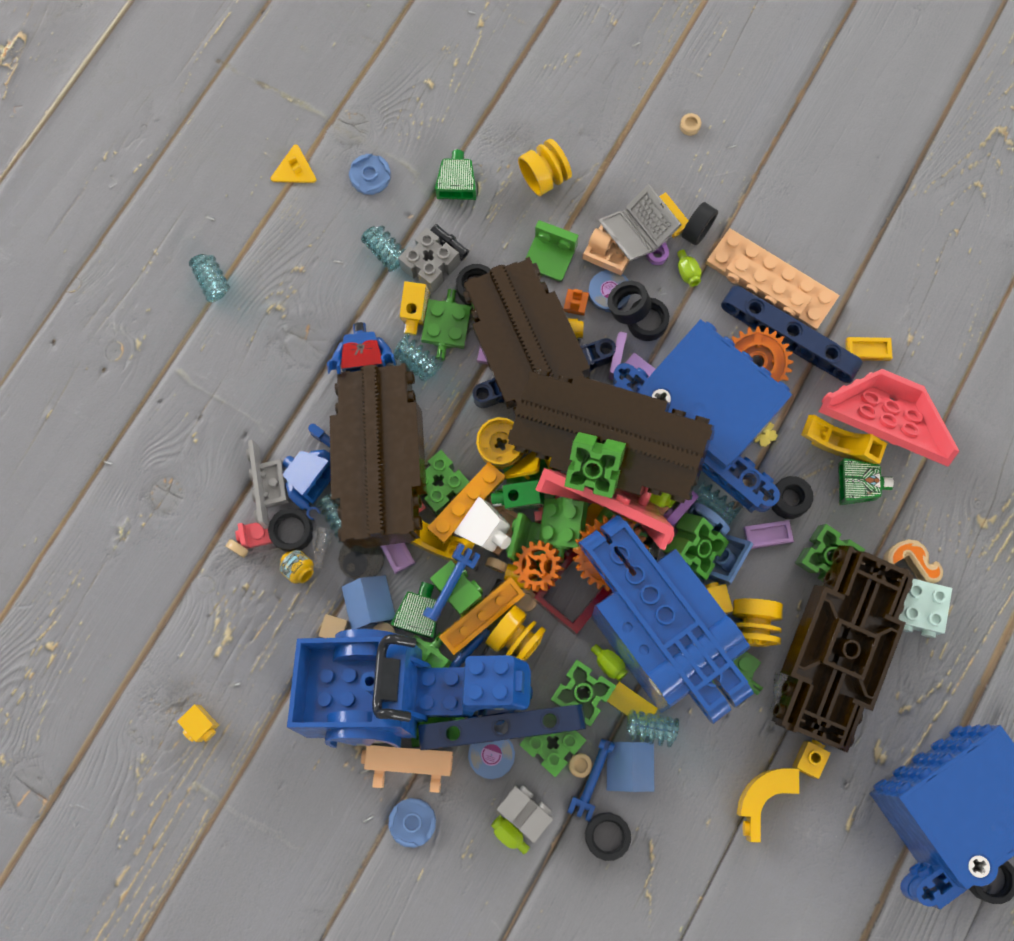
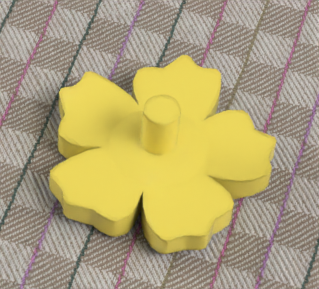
M770 422L754 442L757 443L759 441L761 447H766L770 444V441H776L778 435L775 430H772L774 424Z

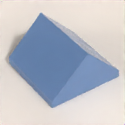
M726 534L725 538L729 543L721 557L716 556L713 563L715 567L708 578L718 582L720 585L726 584L728 587L732 584L753 543Z
M386 575L363 577L342 586L351 629H363L393 620L395 611Z
M613 742L615 743L612 753L608 752L606 757L607 791L654 792V743Z

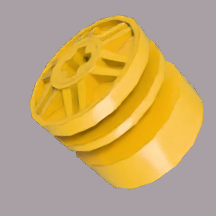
M548 139L544 144L538 145L536 152L530 150L518 157L519 168L525 181L539 197L552 190L553 183L560 185L563 183V180L567 181L572 178L568 159L553 139Z
M501 417L490 419L481 426L477 433L476 444L481 458L486 464L489 462L497 469L503 470L506 467L517 464L524 454L514 450V445L508 444V435L514 424L512 420ZM499 441L503 444L506 443L504 450L497 448Z
M752 598L733 600L734 611L732 615L743 619V622L735 624L742 631L745 640L750 646L767 647L781 645V638L771 634L782 633V629L771 625V622L782 620V603Z
M515 605L495 627L485 644L496 653L506 646L508 648L506 655L512 656L515 654L517 655L516 658L526 661L540 645L546 629L542 626L534 634L532 630L537 622L534 620L527 627L524 626L523 623L527 614Z

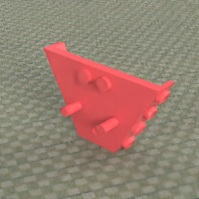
M884 369L874 373L870 372L864 378L856 379L848 386L843 385L834 393L829 392L821 401L823 404L818 412L949 467L959 453L958 447L925 387Z
M544 468L536 487L537 491L593 503L602 507L605 506L611 511L639 523L660 549L665 550L667 544L672 542L674 527L649 502L652 493L647 492V487H645L644 493L640 497L616 488L613 497L609 498L593 494L594 488L588 486L585 487L584 491L564 487L567 473Z

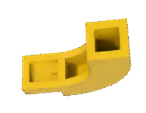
M808 415L801 434L812 441V445L843 458L873 464L881 463L887 446L885 441L873 434L849 432L826 422L816 415Z
M422 521L423 529L420 530V538L411 543L447 561L452 560L455 564L458 561L453 559L452 555L458 544L462 543L465 545L461 553L462 555L467 548L473 549L475 544L468 539L452 536L443 544L427 529L429 524Z
M776 768L767 770L757 775L747 784L740 796L737 807V815L746 816V821H743L742 830L743 836H746L747 841L761 843V811L763 805L770 797L780 793L799 794V769Z

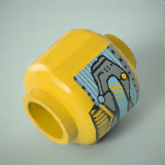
M288 551L282 556L280 571L291 583H305L312 577L314 573L313 561L302 551Z

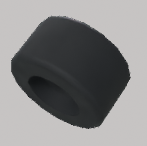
M787 476L775 484L780 492V498L771 508L778 516L785 519H795L802 516L811 507L813 491L804 479L797 476ZM788 489L795 491L799 496V503L795 506L788 505L783 499L784 491Z

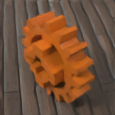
M539 540L536 545L530 541L529 548L522 546L523 553H516L519 561L513 562V565L518 566V569L513 573L520 575L517 581L521 584L525 583L524 588L530 589L532 587V590L538 592L540 588L547 591L548 584L553 587L556 586L553 581L555 578L561 580L562 577L558 574V571H563L564 568L559 566V563L564 560L562 557H557L560 551L556 548L552 549V544L547 543L545 545L543 541ZM544 551V552H546V553H545V554L542 553V554L539 556V555H536L534 552ZM536 561L540 562L539 567L541 571L536 570L538 568ZM537 576L542 578L541 581L531 580L532 578L535 579Z

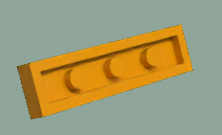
M488 462L433 520L427 529L445 544L455 534V530L477 498L480 497L486 500L506 479V476Z
M509 576L438 637L451 653L455 655L525 596V593Z

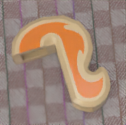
M908 539L890 547L883 556V560L891 564H895L904 558L918 580L937 583L943 577V569L940 563L935 561L929 564V553L926 547L919 541Z

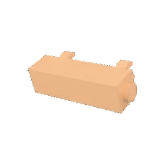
M377 745L366 746V750H362L361 764H365L364 769L374 770L372 785L374 788H384L385 771L431 775L430 792L439 793L441 790V776H451L453 751L420 750Z

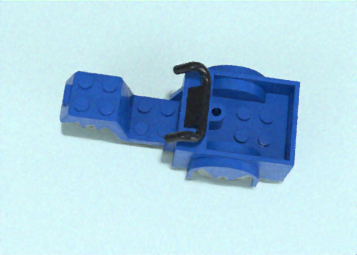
M350 629L338 632L335 638H298L287 728L306 738H325V744L332 748H337V742L354 746L388 743L396 748H401V738H416L417 722H428V717H471L474 712L481 709L526 710L530 705L531 670L526 661L511 655L468 656L465 660V667L431 668L432 665L422 661V650L416 645V638L383 630Z

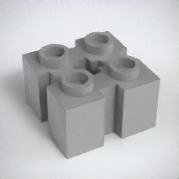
M425 228L415 239L416 247L413 249L409 246L399 256L398 260L400 268L413 279L418 275L420 284H426L429 291L433 294L444 282L443 274L446 272L450 275L460 264L459 252L447 243L441 246L439 237L428 228Z
M515 785L496 810L535 843L553 821L550 815L552 810L542 801L537 804L532 800L533 793L524 785L520 788Z

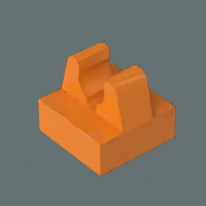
M568 289L564 312L584 316L589 293L578 289Z

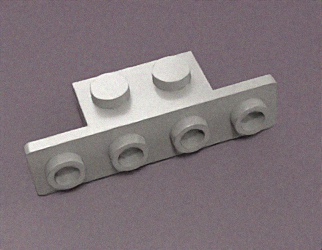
M249 440V448L246 449L248 460L251 461L249 476L254 484V489L251 490L252 498L256 502L257 510H254V517L257 523L264 529H268L269 518L267 508L289 503L285 486L286 479L283 477V461L278 459L261 463L259 446L253 440Z

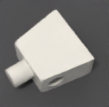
M480 497L477 498L454 532L458 536L468 539L491 552L497 546L501 549H506L511 543V538L506 535L510 529V524L489 502Z

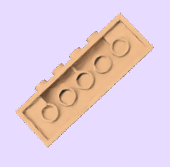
M729 228L706 261V265L726 276L731 283L742 286L748 292L765 300L815 331L840 296Z

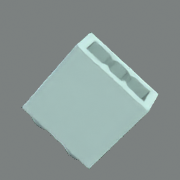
M913 579L912 588L904 602V610L898 618L906 622L903 631H921L922 636L936 638V635L945 634L952 588Z

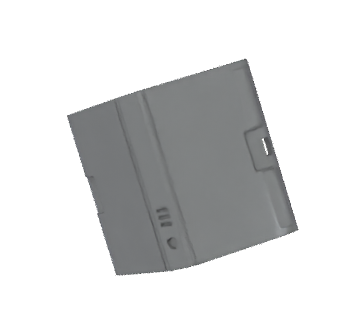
M649 184L627 205L625 210L598 220L629 261L636 260L657 250L681 226L679 220Z

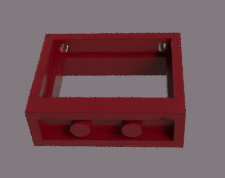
M573 548L567 549L564 553L565 560L560 565L564 570L558 571L560 576L573 562V557L578 555L573 551ZM547 585V591L541 588L538 592L533 591L536 594L533 600L575 635L590 619L595 605L607 598L612 590L606 591L603 585L573 622L543 598L552 587L551 585Z

